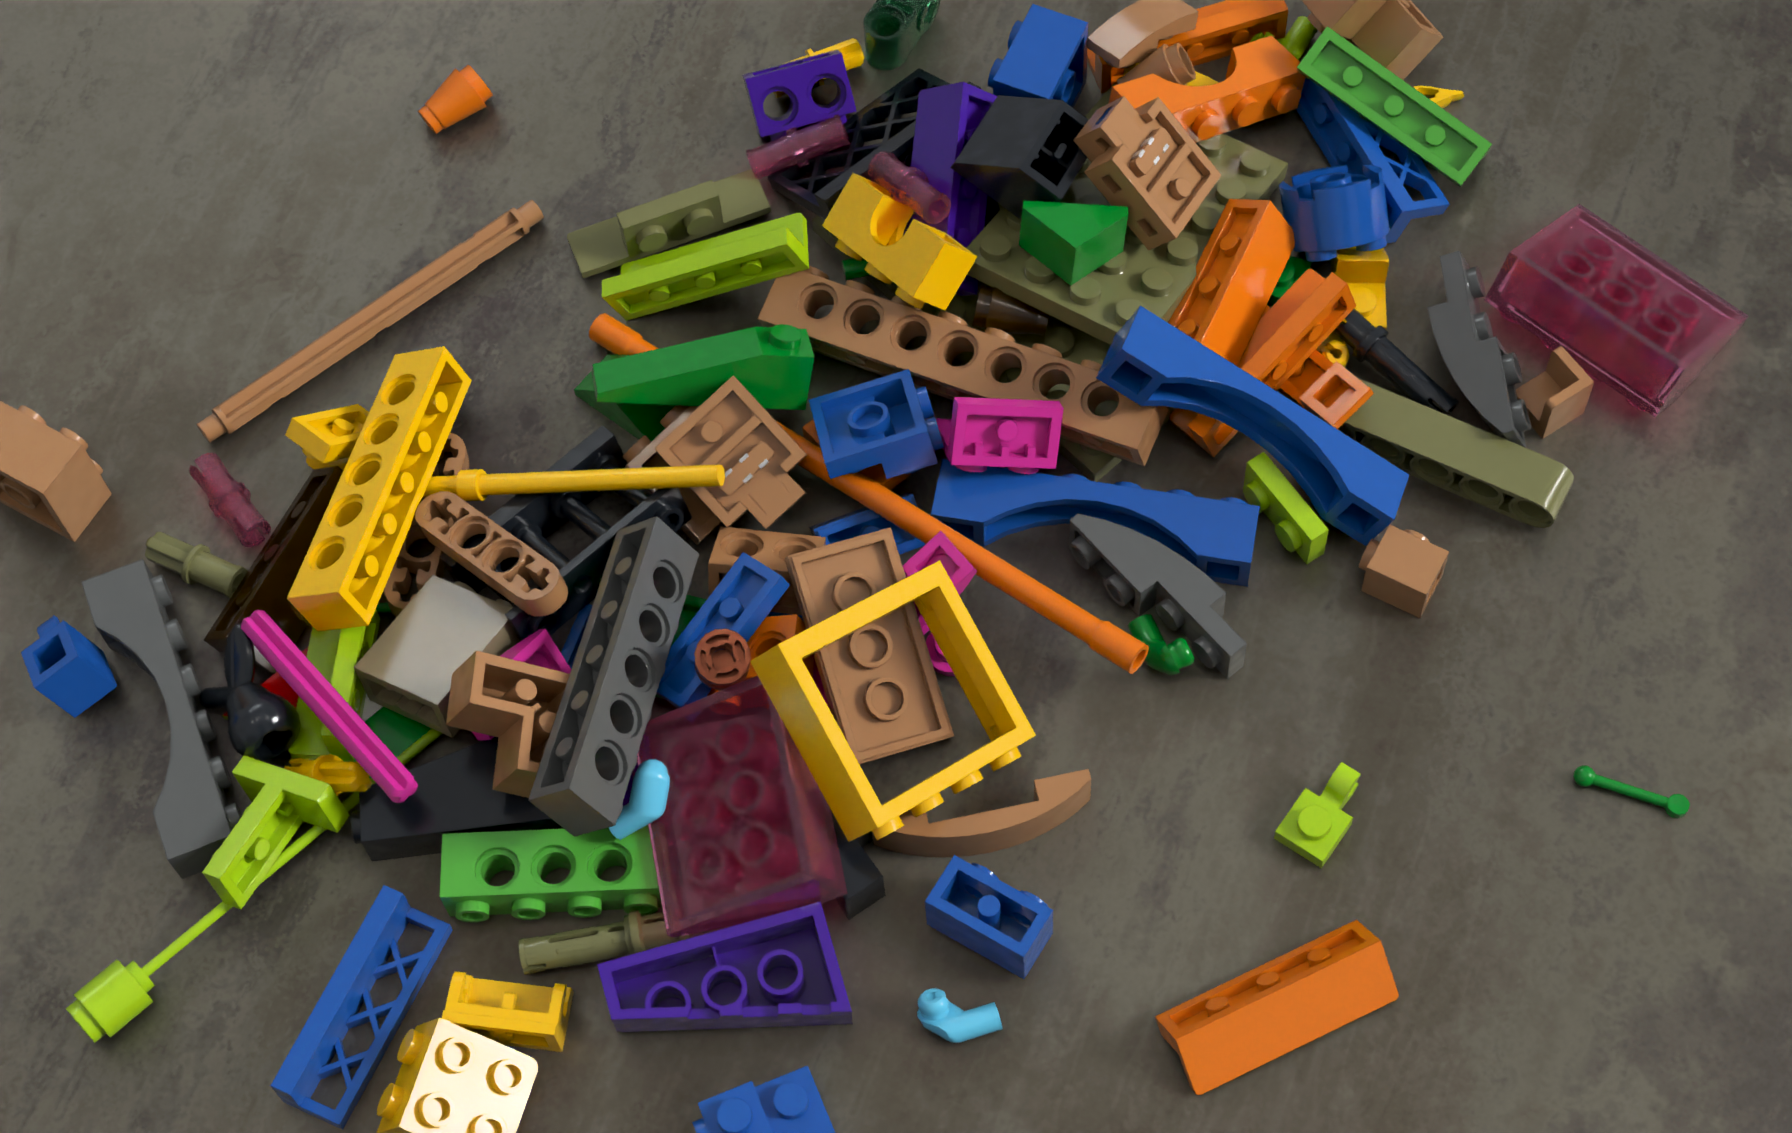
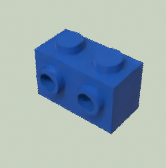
M956 855L952 857L925 900L927 925L1022 979L1026 978L1053 934V910L1043 900L1030 892L1016 890L1000 881L986 867L976 863L970 864Z

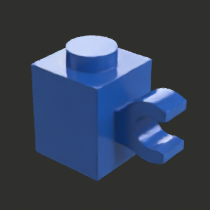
M55 615L37 627V633L40 638L21 652L34 688L74 718L117 687L104 651L64 620L60 623Z

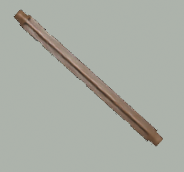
M533 200L528 201L518 209L511 208L474 233L472 237L463 243H459L211 409L213 413L196 424L200 432L209 443L226 432L230 435L267 410L273 403L286 397L375 337L378 332L386 327H390L476 269L479 264L492 258L530 232L529 228L544 218L542 211Z

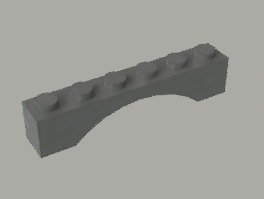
M141 559L81 582L95 627L109 648L129 658L148 673L158 684L166 702L171 728L170 760L164 786L153 809V815L167 860L181 879H184L205 869L214 852L220 848L242 817V813L236 802L228 803L224 788L232 786L230 774L222 756L213 757L209 742L217 739L216 731L207 710H198L194 696L202 694V688L192 664L184 665L179 652L188 648L184 633L176 618L170 621L165 607L173 604L170 590L163 575L160 574L154 577L144 560Z

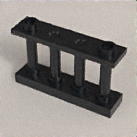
M601 426L545 472L625 468L628 462L623 458L624 454L615 435L604 426ZM679 488L657 489L652 494L646 489L614 490L635 508L612 527L586 506L603 491L516 494L488 518L552 562L559 570L568 587V596L560 609L546 616L527 614L447 554L443 553L440 558L454 582L465 583L477 594L488 586L501 599L513 606L505 616L519 640L522 641L539 629H546L550 636L553 635L557 629L595 599L619 529L657 516L676 533L684 524L692 519V515ZM568 519L594 540L593 543L572 560L568 559L545 539ZM486 534L473 535L467 539L463 548L470 549L476 547L483 542ZM510 557L498 564L495 572H505L519 558Z

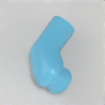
M649 759L639 765L633 777L629 803L623 806L616 825L609 827L611 833L617 839H624L657 820L665 812L670 777L666 766L661 761Z
M936 988L924 991L918 998L919 1009L917 1016L922 1025L951 1043H961L1003 1029L995 1002L964 1011L948 1001L943 990Z

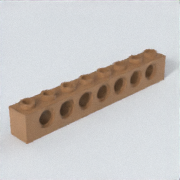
M812 266L803 271L775 278L757 318L763 327L785 324L798 329H807L813 352L864 370L887 376L909 369L916 388L926 386L928 392L954 400V397L1059 401L1064 408L1061 438L1144 467L1168 412L1167 406H1140L1098 380L1096 377L1102 365L1097 362L1084 359L1080 364L1062 359L1063 356L1060 352L1047 345L1035 343L1030 348L1015 343V339L1002 330L987 327L985 332L968 327L965 320L952 313L940 311L938 316L920 311L921 309L908 304L898 296H893L891 300L876 296L871 288L857 281L847 280L845 285L831 281L826 273ZM825 305H833L832 311L827 316L819 319L814 318L819 308ZM872 320L880 321L878 327L873 332L859 334L865 323ZM926 336V341L920 348L905 350L907 343L912 338ZM962 352L974 353L972 359L967 364L959 367L952 366V362L958 354ZM1009 368L1022 369L1020 375L1014 381L1009 383L999 382V378L1005 370ZM1057 384H1067L1070 386L1068 392L1059 399L1046 398L1048 391ZM1114 400L1119 402L1116 410L1107 416L1094 414L1096 407L1104 401Z

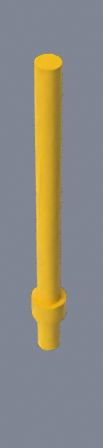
M722 465L486 474L483 469L460 470L457 475L431 476L423 497L426 498L440 491H449L464 501H484L487 495L723 486L725 472Z

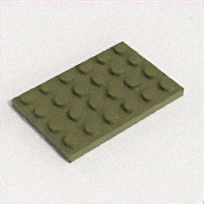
M1112 86L1084 117L1089 120L1097 109L1109 103ZM1224 133L1196 142L1219 171L1221 177L1179 236L1172 241L1148 250L1127 225L1123 252L1071 286L1019 246L1021 219L1003 207L968 245L967 249L975 254L977 258L967 275L993 288L996 287L1002 292L1111 345L1115 334L1140 306L1166 322L1170 320L1197 275L1196 265L1228 200H1268L1279 184L1285 179L1288 163ZM1088 158L1060 203L1111 206L1084 173L1091 164Z

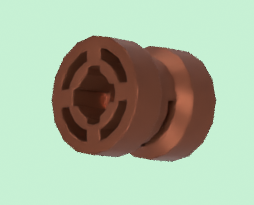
M715 629L705 634L697 644L694 653L695 670L700 680L708 687L719 691L730 690L740 685L747 677L751 661L750 648L746 640L737 632L729 629Z

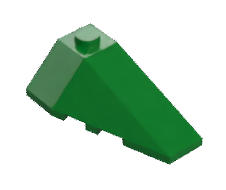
M780 324L773 327L746 328L595 363L592 365V379L597 402L700 406L734 375L765 409L805 410L815 357L807 329H798L791 325Z

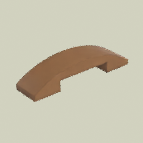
M1089 769L1034 780V802L928 823L926 813L914 818L911 810H908L899 816L904 826L879 840H876L872 832L873 843L876 846L891 851L924 857L972 856L1013 847L1057 827L1090 801L1091 776Z

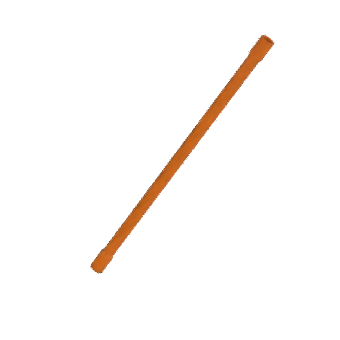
M607 313L600 314L593 321L589 330V338L615 355H634L659 349L644 340L641 334ZM777 421L808 455L798 464L802 468L925 544L939 531H942L977 570L975 575L1084 641L1091 650L1128 673L1133 674L1144 662L1149 650L1147 644L1111 622L1100 620L863 473L845 474L830 479L821 448Z

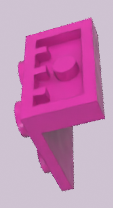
M954 397L952 419L936 418L944 445L942 449L950 464L955 465L960 470L983 472L989 466L1007 467L1009 470L1020 474H1034L1039 471V468L1056 469L1064 410L1059 401Z

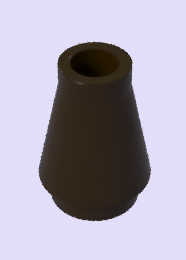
M981 286L972 326L985 330L987 327H992L1008 334H1036L1045 336L1049 315L1002 292L996 287Z

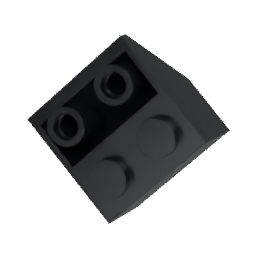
M998 95L950 168L1021 219L1023 200L1060 202L1087 159V156L1073 140L1088 122V119L1063 100Z

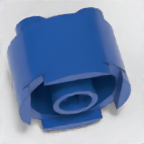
M1347 165L1333 166L1292 176V187L1282 181L1279 184L1283 217L1294 232L1295 247L1293 251L1305 252L1307 261L1318 262L1337 257V250L1356 247L1357 251H1373L1387 246L1386 235L1390 232L1382 169L1374 165H1362L1363 174L1351 175L1348 173Z

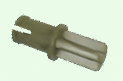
M157 532L153 537H149L145 544L147 546L145 557L149 561L180 574L182 580L187 584L193 585L198 582L223 593L229 598L232 597L248 572L245 567L237 566L211 554L208 546L203 544L193 546L163 532Z

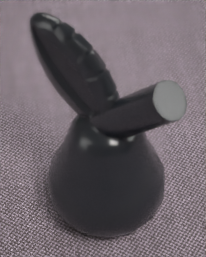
M237 623L229 633L224 651V673L228 686L205 688L202 694H200V702L207 709L226 708L229 738L237 753L242 757L245 755L260 761L270 760L283 754L297 739L300 731L299 714L296 708L284 697L270 692L257 683H253L255 675L253 643L241 629V623Z

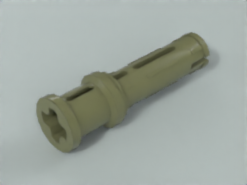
M682 902L676 904L675 910L641 915L638 910L631 911L629 915L624 916V921L558 932L540 937L521 938L518 944L519 956L524 974L529 975L549 969L628 956L692 938L693 931L687 904Z

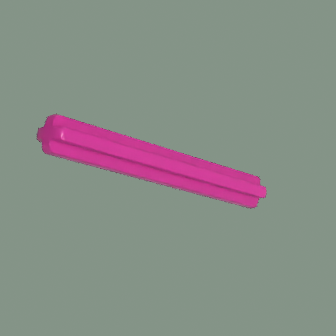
M255 610L250 617L244 618L241 623V629L251 639L253 645L387 796L395 803H402L408 796L413 795L418 788L414 776L272 618L263 610Z

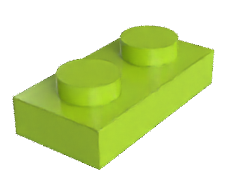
M1265 452L1249 460L1246 463L1243 493L1248 503L1260 506L1259 513L1264 512L1275 525V532L1281 544L1290 552L1296 551L1306 564L1323 555L1329 529Z

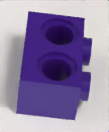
M837 49L742 75L757 132L760 137L770 135L771 142L800 135L798 127L816 122L819 129L844 124L847 122L846 114L857 111L843 56ZM830 78L837 85L836 97L828 104L815 103L811 96L813 85L820 79ZM775 91H782L788 94L790 99L788 111L780 117H770L765 114L763 109L765 98Z

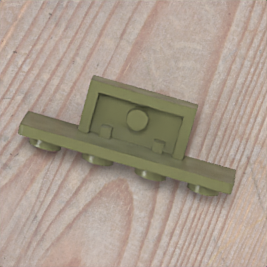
M750 169L715 182L709 180L618 212L616 217L568 233L567 239L584 279L771 213V206L755 171Z

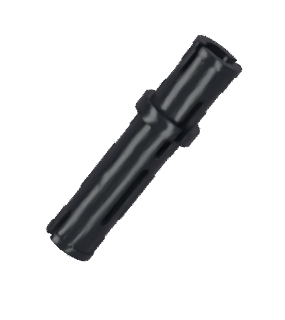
M1355 308L1345 318L1347 322L1342 321L1334 330L1341 339L1354 349L1353 357L1359 362L1366 360L1406 398L1441 413L1444 412L1432 402L1433 400L1446 412H1452L1458 405L1459 401L1456 398L1450 396L1386 338L1389 334L1388 331L1380 325L1375 328Z

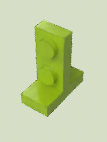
M245 755L233 769L232 774L252 803L245 809L238 823L220 848L214 852L210 862L202 871L225 904L238 909L244 907L303 821L338 833L350 816L330 784Z

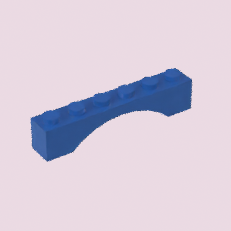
M1142 306L1134 312L1115 334L1096 377L1098 380L1140 406H1167L1191 410L1217 419L1242 432L1267 450L1290 472L1310 498L1321 519L1365 546L1395 520L1409 478L1408 473Z
M942 459L931 516L978 545L985 547L1013 533L1039 526L1070 524V519L1075 515H1087L1133 529L1160 542L1183 556L1214 582L1248 587L1260 506L1250 505L1241 499L1225 497L1219 500L1196 497L1188 491L1179 489L1163 492L1143 489L1131 482L1122 481L1109 484L1089 481L1086 477L1078 474H1064L1062 476L1042 473L1020 474L1008 468L989 466L983 472H967L958 469L955 465H951L948 459Z

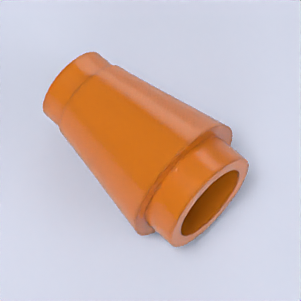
M470 65L465 66L460 71L455 68L425 103V106L418 110V113L432 131L438 134L441 130L486 108L487 106L484 102L491 98L493 94Z

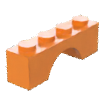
M1271 35L1233 47L1226 77L1222 82L1208 86H1187L1173 83L1152 73L1112 86L1109 103L1125 96L1135 109L1159 97L1196 143L1297 109L1306 77L1297 71L1300 61Z

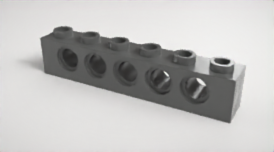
M657 516L617 531L528 801L574 837L616 825L623 809V799L631 773L637 763V754L644 731L651 718V709L657 689L665 672V663L679 627V618L686 595L692 585V576L699 553Z

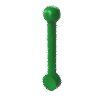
M1587 765L1579 766L1573 773L1574 781L1581 787H1588L1592 784L1663 807L1672 818H1682L1689 810L1690 803L1681 794H1673L1668 798L1597 775Z

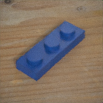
M743 552L671 646L665 663V672L660 680L656 694L691 717L712 689L700 680L695 670L694 653L698 642L705 634L715 629L735 631L748 642L790 584L780 574Z

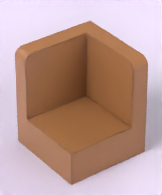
M1560 346L1551 352L1546 371L1516 389L1517 399L1525 401L1531 427L1544 439L1584 413L1594 381L1572 356Z

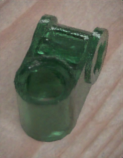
M876 0L863 20L865 58L868 63L880 70H893L900 67L906 61L923 33L927 32L934 22L939 10L940 0Z

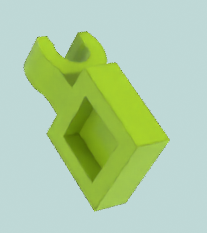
M1341 762L1320 796L1305 788L1276 829L1274 839L1322 869L1352 825L1353 817L1342 811V808L1359 785L1357 780L1361 773Z

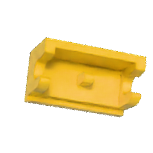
M454 971L442 1019L502 1045L562 1052L574 992L571 987H567L565 984L555 983L554 987L473 978L471 975H466L465 972Z

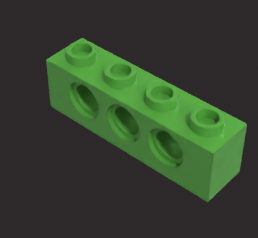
M666 824L646 825L622 840L617 839L611 833L609 827L575 837L565 829L442 834L440 899L449 916H455L458 920L465 922H481L487 920L489 915L511 914L513 917L523 920L540 919L545 916L546 912H568L572 916L582 918L598 916L602 910L624 909L628 914L631 911L637 910L641 915L653 914L657 912L658 908L672 907V842ZM611 866L626 868L624 875L618 880L608 882L600 879L601 874ZM566 868L570 870L568 877L560 883L549 884L544 882L546 876L554 869ZM503 870L514 872L512 879L502 886L489 885L491 878L496 873Z

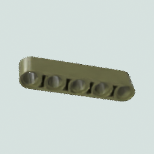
M1360 379L1371 388L1374 394L1338 428L1339 431L1411 476L1537 528L1552 526L1574 482V475L1564 464Z

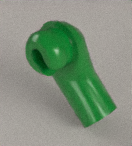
M1151 614L1142 615L1128 624L1131 635L1149 646L1148 654L1144 661L1152 669L1173 676L1180 674L1179 669L1194 663L1195 658L1186 640L1177 638L1167 645Z

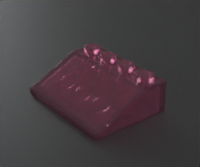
M1580 204L1510 251L1484 301L1498 309L1503 318L1521 325L1536 335L1550 350L1553 351L1562 346L1592 379L1606 383L1625 396L1633 407L1646 411L1655 418L1682 395L1749 317Z
M758 675L649 720L637 754L638 767L646 760L656 759L666 766L670 777L665 812L660 818L648 824L667 936L674 938L734 926L820 901L823 904L848 894L831 809Z

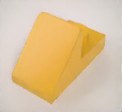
M1356 247L1337 250V257L1331 259V272L1348 284L1357 305L1355 309L1375 328L1380 325L1387 330L1385 282L1389 267V257L1385 249L1357 251Z
M359 404L293 417L285 436L302 448V452L307 456L306 463L312 469L338 466L344 470L369 411Z

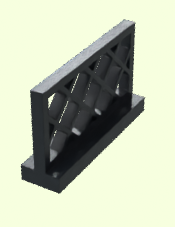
M918 68L847 119L846 123L836 127L767 178L772 189L823 219L827 218L852 173L885 186L901 198L908 192L916 116L903 119L901 117L903 114L917 112L919 96L910 97L921 88L929 89L949 85L950 83ZM968 82V84H970V85H972V86H975V87L981 89L980 86L975 85V84H973V83H971V82ZM888 118V122L871 125L879 119ZM883 139L882 143L863 146L864 142ZM850 145L848 150L834 152L839 147ZM845 166L844 171L825 174L827 169ZM812 173L809 178L795 180L802 174Z

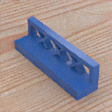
M1307 77L1305 78L1301 98L1296 110L1331 167L1347 165L1348 173L1351 175L1363 174L1362 165H1374L1382 169L1390 232L1386 235L1387 243L1396 242L1411 219L1440 215L1445 212L1450 204L1420 158L1371 123L1361 119L1357 113ZM1379 145L1396 153L1402 163L1399 164L1385 157ZM1405 183L1420 191L1425 200L1413 201L1403 184Z
M383 885L270 1085L284 1103L342 1130L344 1129L453 931L450 924L412 908L403 893ZM408 923L433 933L423 951L401 957L397 942ZM392 953L395 961L386 964ZM414 966L411 974L409 975V977H407L405 969ZM398 972L403 988L397 999L374 1008L370 991L376 980ZM365 1002L367 1010L358 1013L363 1003ZM387 1016L380 1028L378 1019ZM371 1022L375 1039L367 1051L347 1058L342 1041L348 1030ZM337 1052L339 1061L330 1064ZM359 1066L352 1078L350 1069ZM343 1073L347 1089L335 1110L310 1099L321 1079Z

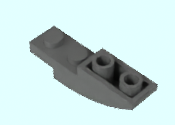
M1460 251L1439 256L1447 302L1427 307L1433 334L1442 358L1459 388L1492 432L1501 438L1526 448L1523 431L1531 429V422L1525 401L1517 399L1515 384L1522 383L1520 364L1514 352L1507 354L1497 336L1493 337L1487 313L1480 312L1478 298L1485 296V287L1480 270L1477 266L1470 268Z
M1077 514L1070 519L1068 547L1072 556L1083 568L1089 569L1092 567L1104 580L1103 584L1106 591L1120 606L1127 604L1139 617L1156 605V612L1163 623L1173 631L1179 629L1192 642V649L1198 659L1210 669L1216 667L1227 679L1244 666L1247 643L1222 619L1226 592L1209 576L1180 554L1133 529L1082 514Z

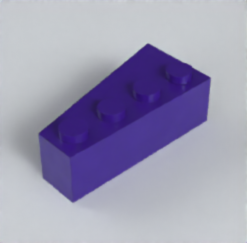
M821 901L597 964L610 1017L617 1032L853 1024L852 1010Z

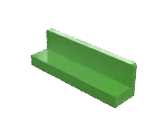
M1328 26L1297 66V71L1459 187L1463 185L1492 146V143Z

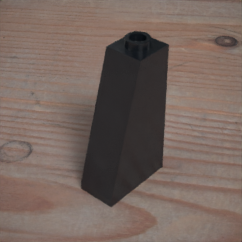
M493 737L491 740H483L408 770L414 776L418 788L413 795L408 796L402 803L393 802L377 783L371 785L367 791L359 792L360 810H355L351 813L354 841L356 844L362 843L372 862L442 853V834L564 828L528 801L529 798L492 790L498 737Z

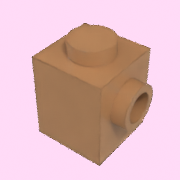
M1389 525L1382 540L1379 542L1371 539L1362 555L1358 568L1366 572L1361 591L1421 618L1443 576L1449 551L1430 543L1424 535L1417 531L1401 530Z

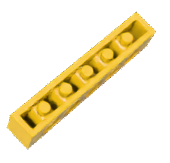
M445 346L394 355L287 596L291 604L317 631L369 626L413 522L417 507L421 503L472 381Z

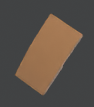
M1139 0L1124 8L1098 27L1087 38L1086 47L1103 58L1112 67L1118 69L1129 68L1136 63L1142 62L1156 51L1159 40L1170 39L1174 35L1194 30L1199 11L1182 0Z

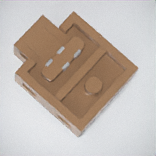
M1125 96L1097 109L1073 140L1091 161V164L1084 173L1111 206L1128 207L1127 225L1148 250L1176 239L1221 177L1219 171L1159 97L1134 109Z
M734 375L654 448L670 466H723L725 472L723 486L690 488L727 528L731 527L749 510L762 526L768 529L806 494L802 487L790 476L789 472L808 455Z

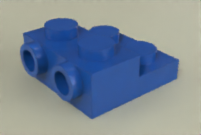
M909 369L809 400L822 455L830 479L845 474L857 473L865 468L881 463L887 479L902 474L914 473L921 468L938 464L934 451L944 448L943 441L934 417L926 386L915 389Z
M808 1065L756 1087L750 1081L698 1102L703 1118L692 1122L696 1133H835Z

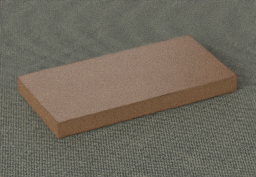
M891 527L788 555L785 558L806 629L906 578ZM913 601L813 654L830 711L860 765L954 737Z

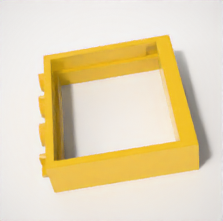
M940 560L777 644L750 661L848 842L871 831L876 840L889 835L904 826L899 817L901 814L911 810L914 818L935 808L944 802L940 794L942 790L950 786L952 792L957 794L983 779L979 771L981 767L989 764L994 772L1022 756L1017 746L1036 736ZM914 601L991 741L881 805L802 659Z

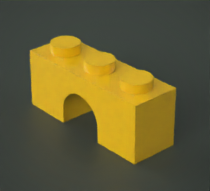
M852 173L822 224L825 229L838 238L835 247L858 261L865 259L868 262L864 268L865 271L886 284L891 285L894 282L898 286L895 294L908 304L922 309L924 304L928 303L946 310L977 256L947 233L915 219L912 220L904 234L906 225L915 209L885 186Z

